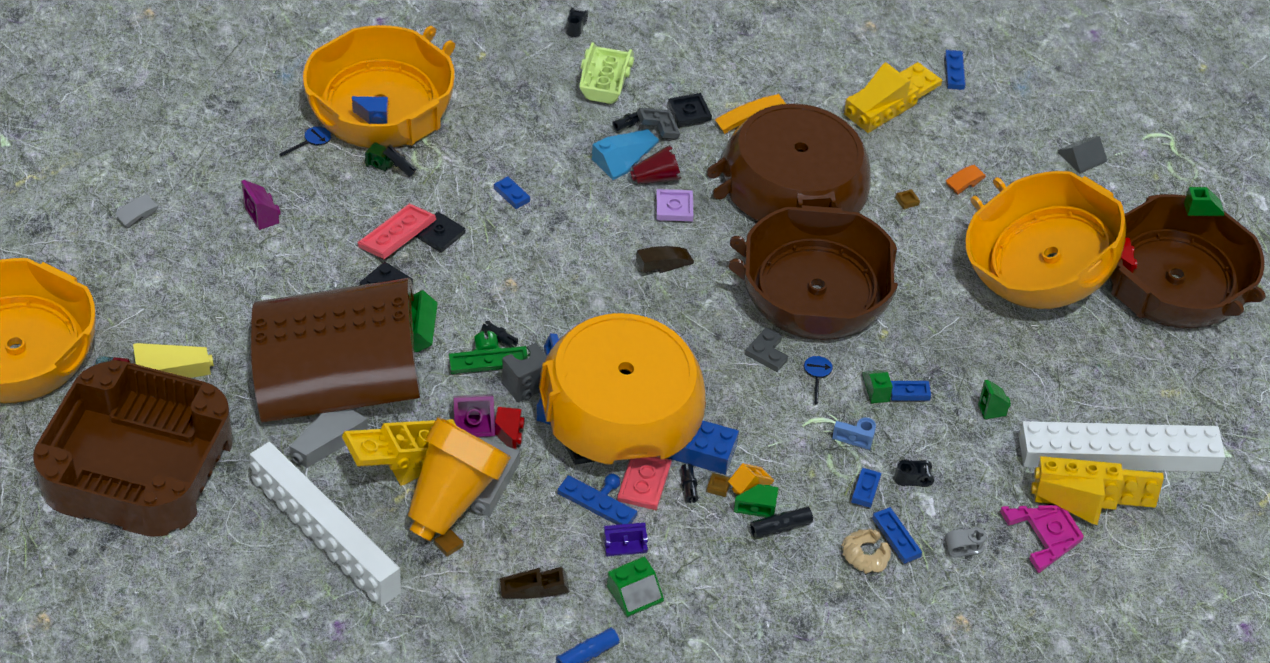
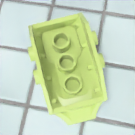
M591 42L590 48L586 49L585 59H582L581 63L583 71L579 87L585 98L590 101H599L607 104H612L618 100L626 77L629 78L631 67H633L634 52L632 49H629V52L597 47L595 43Z

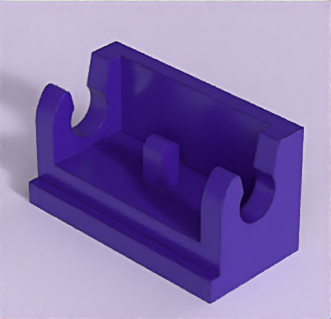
M645 522L604 526L603 540L606 557L647 553L648 538Z

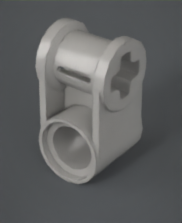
M981 528L952 530L945 535L949 554L952 557L979 555L985 549L984 542L986 541L987 534Z

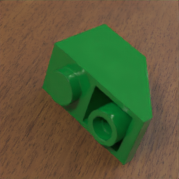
M1208 187L1188 188L1184 200L1188 216H1224L1221 200Z

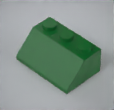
M424 290L415 293L414 301H411L414 352L429 348L433 343L438 302Z

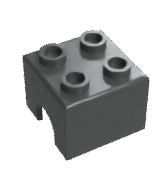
M537 343L526 347L530 353L528 354L529 358L525 360L516 359L512 354L502 358V384L517 402L528 400L540 392V373L547 355Z

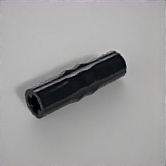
M809 506L751 521L750 530L754 538L780 533L813 523V514Z

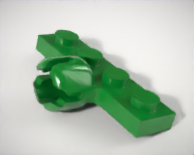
M481 331L474 337V351L449 353L451 374L499 370L502 369V358L509 354H512L519 360L527 359L526 346L500 348L497 335L494 332L487 331L488 338L485 339L484 331Z

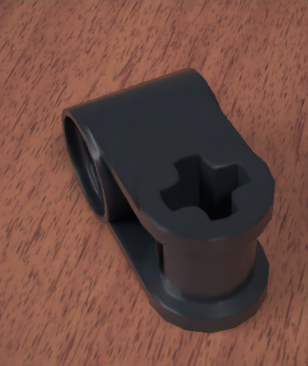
M571 7L567 18L568 36L576 38L581 35L587 23L588 10L580 11Z
M901 460L897 465L894 481L900 486H931L934 483V476L931 474L932 463L928 460Z

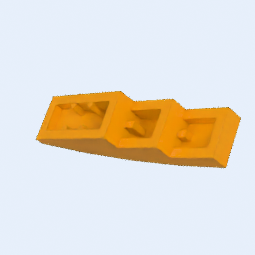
M779 94L763 97L739 106L716 118L715 121L722 132L726 134L740 126L756 112L770 106L786 103Z

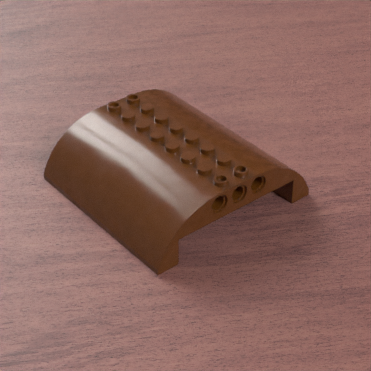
M404 278L255 301L251 317V359L254 388L261 423L420 398V383L415 368L411 301H414V289L411 279Z

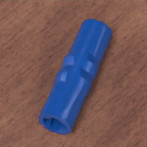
M610 627L556 656V663L588 662L619 644V636Z

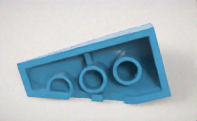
M649 130L606 137L592 144V160L612 180H615L627 174L635 163L637 164L640 158L659 142V139Z

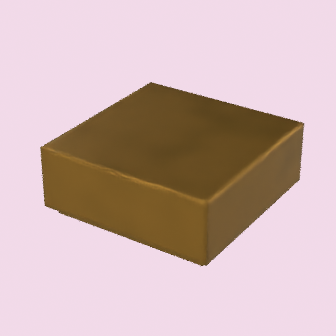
M912 189L896 193L895 198L903 210L920 204V200Z
M712 473L706 492L726 497L730 487L728 482L730 477Z
M451 529L445 535H440L434 539V544L447 557L464 546V542Z

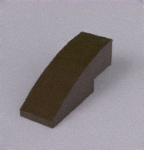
M649 247L637 250L636 262L643 273L657 269L659 273H664L694 264V260L687 249L681 247Z
M539 567L500 578L501 596L503 598L532 599L570 593L568 577L563 567L543 572Z

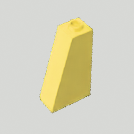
M133 344L137 365L188 378L211 375L210 367L214 366L212 355H208L207 347Z

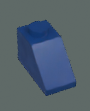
M352 96V108L356 115L368 124H387L388 97Z

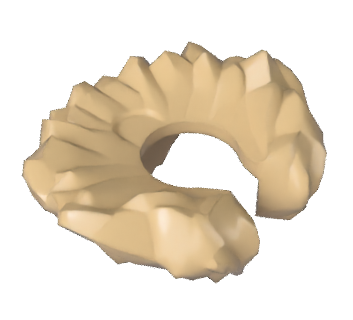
M870 528L867 530L860 529L851 533L842 543L843 555L849 564H853L854 568L864 571V574L871 571L882 572L890 560L891 550L889 544L881 543L874 554H864L861 546L865 543H876L881 537L879 531Z

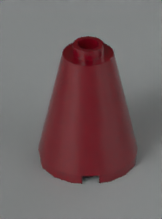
M671 145L632 167L633 170L630 171L632 181L642 184L681 180V176H677L680 170L675 154L669 151L672 150Z

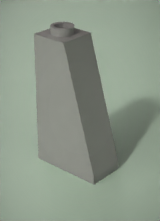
M352 409L322 413L290 445L291 459L296 464H301L308 468L346 445L342 438L344 431L368 430L367 418Z
M483 438V441L511 456L500 479H493L471 504V510L490 517L520 464V451Z

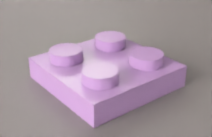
M657 189V220L693 221V190Z

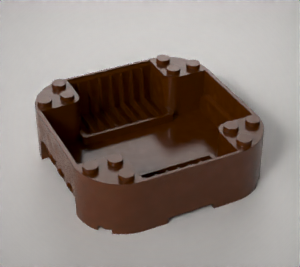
M118 360L102 362L91 366L75 379L35 446L33 461L41 494L45 502L59 513L83 520L87 517L121 526L125 531L144 536L169 535V531L177 528L182 530L198 514L196 502L204 490V486L211 476L216 463L219 461L223 450L230 452L232 448L233 434L228 401L221 390L204 381Z

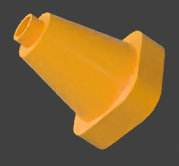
M437 417L425 438L429 445L408 512V516L414 520L409 529L429 541L433 539L436 532L445 535L493 479H500L511 459V456L441 417Z

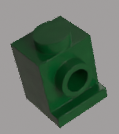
M375 142L365 152V166L367 167L371 165L386 172L394 163L382 153L386 147Z

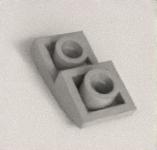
M146 194L126 204L115 214L129 228L141 217L146 219L159 207Z

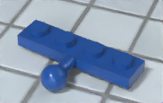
M616 474L606 476L604 480L605 486L601 491L569 475L557 489V494L616 525L631 524L637 517V510L608 496L611 490H615L620 486V478Z

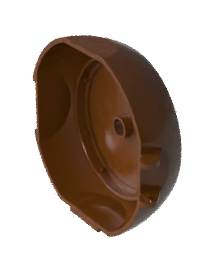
M795 103L770 106L751 115L731 136L725 147L722 159L707 169V176L709 178H717L723 173L726 181L713 190L714 198L720 200L729 194L732 202L739 209L758 221L781 208H802V205L842 208V211L859 213L868 200L871 185V169L868 154L857 132L845 120L834 113L819 107Z
M1152 195L1147 197L1145 203L1125 214V238H1130L1131 245L1134 246V259H1137V269L1131 273L1123 266V260L1120 258L1115 270L1109 277L1113 286L1111 295L1117 297L1130 308L1138 318H1146L1161 325L1183 329L1202 328L1221 322L1230 316H1239L1244 312L1243 305L1246 302H1262L1265 299V292L1258 287L1265 268L1264 254L1258 239L1253 233L1225 211L1224 216H1188L1184 205L1185 195ZM1172 275H1178L1180 278H1175Z
M802 205V208L785 207L759 220L747 234L746 242L741 236H733L730 239V246L745 257V262L740 259H732L729 261V269L744 280L748 294L756 308L773 325L798 337L813 340H834L860 332L881 316L897 291L898 283H894L896 244L883 228L858 212L842 211V208ZM814 285H819V286H821L822 288H821V289H817V288H814L813 286H814Z

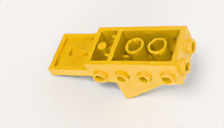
M885 62L865 88L846 99L844 115L869 133L915 106L920 97L941 86L942 79L919 62L901 72H898Z
M453 419L447 420L452 424L456 425ZM435 420L383 423L381 429L344 431L342 438L357 466L388 464L401 486L419 478L429 445L425 438Z
M1040 456L1038 467H1035V482L1031 484V494H1034L1035 502L1055 504L1094 525H1098L1102 508L1116 510L1117 504L1156 508L1164 476L1163 473L1125 470L1122 469V464Z

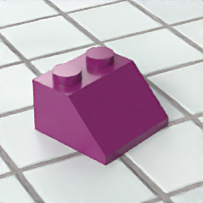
M242 180L244 207L258 230L279 224L281 211L279 206L273 203L271 194L267 193L264 187Z
M493 394L453 396L454 422L456 426L476 437L495 436Z

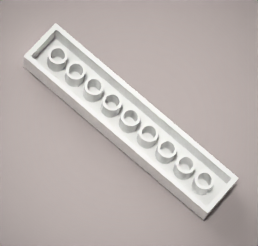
M1023 421L1019 433L1023 467H1038L1040 456L1120 463L1122 464V469L1220 472L1225 460L1218 426Z
M270 441L250 453L251 463L249 465L252 470L251 479L257 487L260 486L264 490L265 495L269 499L272 498L281 511H285L294 524H298L307 537L310 536L315 541L317 547L321 550L323 549L328 554L332 562H337L343 573L347 576L350 575L357 587L363 588L367 592L371 601H376L382 607L401 594L400 568Z

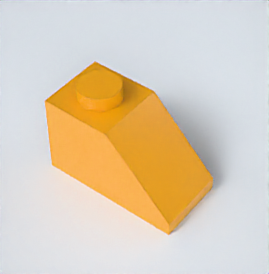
M742 463L728 480L733 486L732 490L737 495L758 484L771 485L775 481L762 467Z

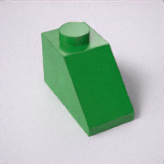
M883 370L862 372L870 403L890 402L893 386L889 373Z
M988 379L984 380L978 402V407L984 420L1007 416L1008 409L1011 406L1010 398L1006 396L1001 387Z
M758 484L736 496L734 512L760 517L774 515L779 487Z

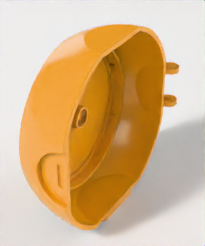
M373 25L351 29L317 48L309 56L303 71L304 89L309 105L318 120L329 132L352 145L370 148L375 142L384 147L390 144L392 147L406 144L412 146L416 141L441 127V118L449 105L454 88V67L450 55L455 49V43L452 40L447 41L442 50L432 44L431 40L436 34V29L433 26H428L424 30L423 35L411 29L388 25ZM352 96L388 97L387 124H368L356 115L352 108Z
M1069 171L1043 172L1018 179L1007 187L1000 178L996 177L993 179V184L1000 193L987 204L983 205L977 196L970 198L977 212L973 215L966 233L968 258L973 269L985 285L995 294L1013 304L1033 309H1052L1076 303L1098 290L1112 275L1121 258L1126 237V220L1122 203L1114 198L1112 192L1086 176L1081 178ZM1057 253L1053 257H1047L1049 254Z
M29 258L0 260V403H18L33 400L47 395L64 385L74 376L85 361L94 338L96 324L95 304L87 286L77 282V278L44 262L39 264ZM15 344L21 345L18 348H10L12 345Z
M613 313L588 319L576 325L562 336L542 364L539 390L546 422H551L553 435L562 444L577 454L593 461L613 464L615 460L660 456V459H666L683 449L694 438L702 424L706 397L704 379L699 362L687 343L677 333L651 318L635 314ZM620 370H629L631 374H622Z

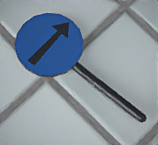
M311 127L305 132L306 141L281 152L279 155L288 154L308 143L312 145L327 144L331 139V132L324 127Z
M821 356L809 357L804 363V370L807 374L816 377L815 405L818 404L819 378L830 375L833 369L832 363Z

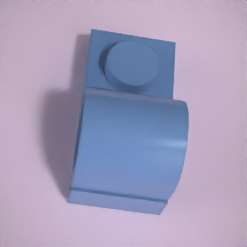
M866 417L859 419L856 426L836 421L832 439L870 450L874 439L876 423L873 419Z

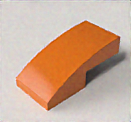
M973 164L952 175L946 180V184L959 195L968 186L973 188L986 175Z

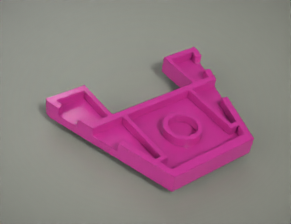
M1057 505L1038 506V508L1019 506L1015 509H1009V506L1001 507L1000 513L1008 526L1028 520L1044 545V550L1030 554L1029 558L1038 573L1042 572L1083 541L1084 535L1069 512Z

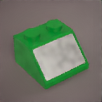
M645 556L608 571L607 588L626 617L664 602L656 573Z

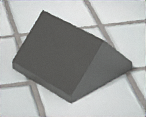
M1100 136L1082 139L1059 149L1057 152L1079 174L1107 162Z

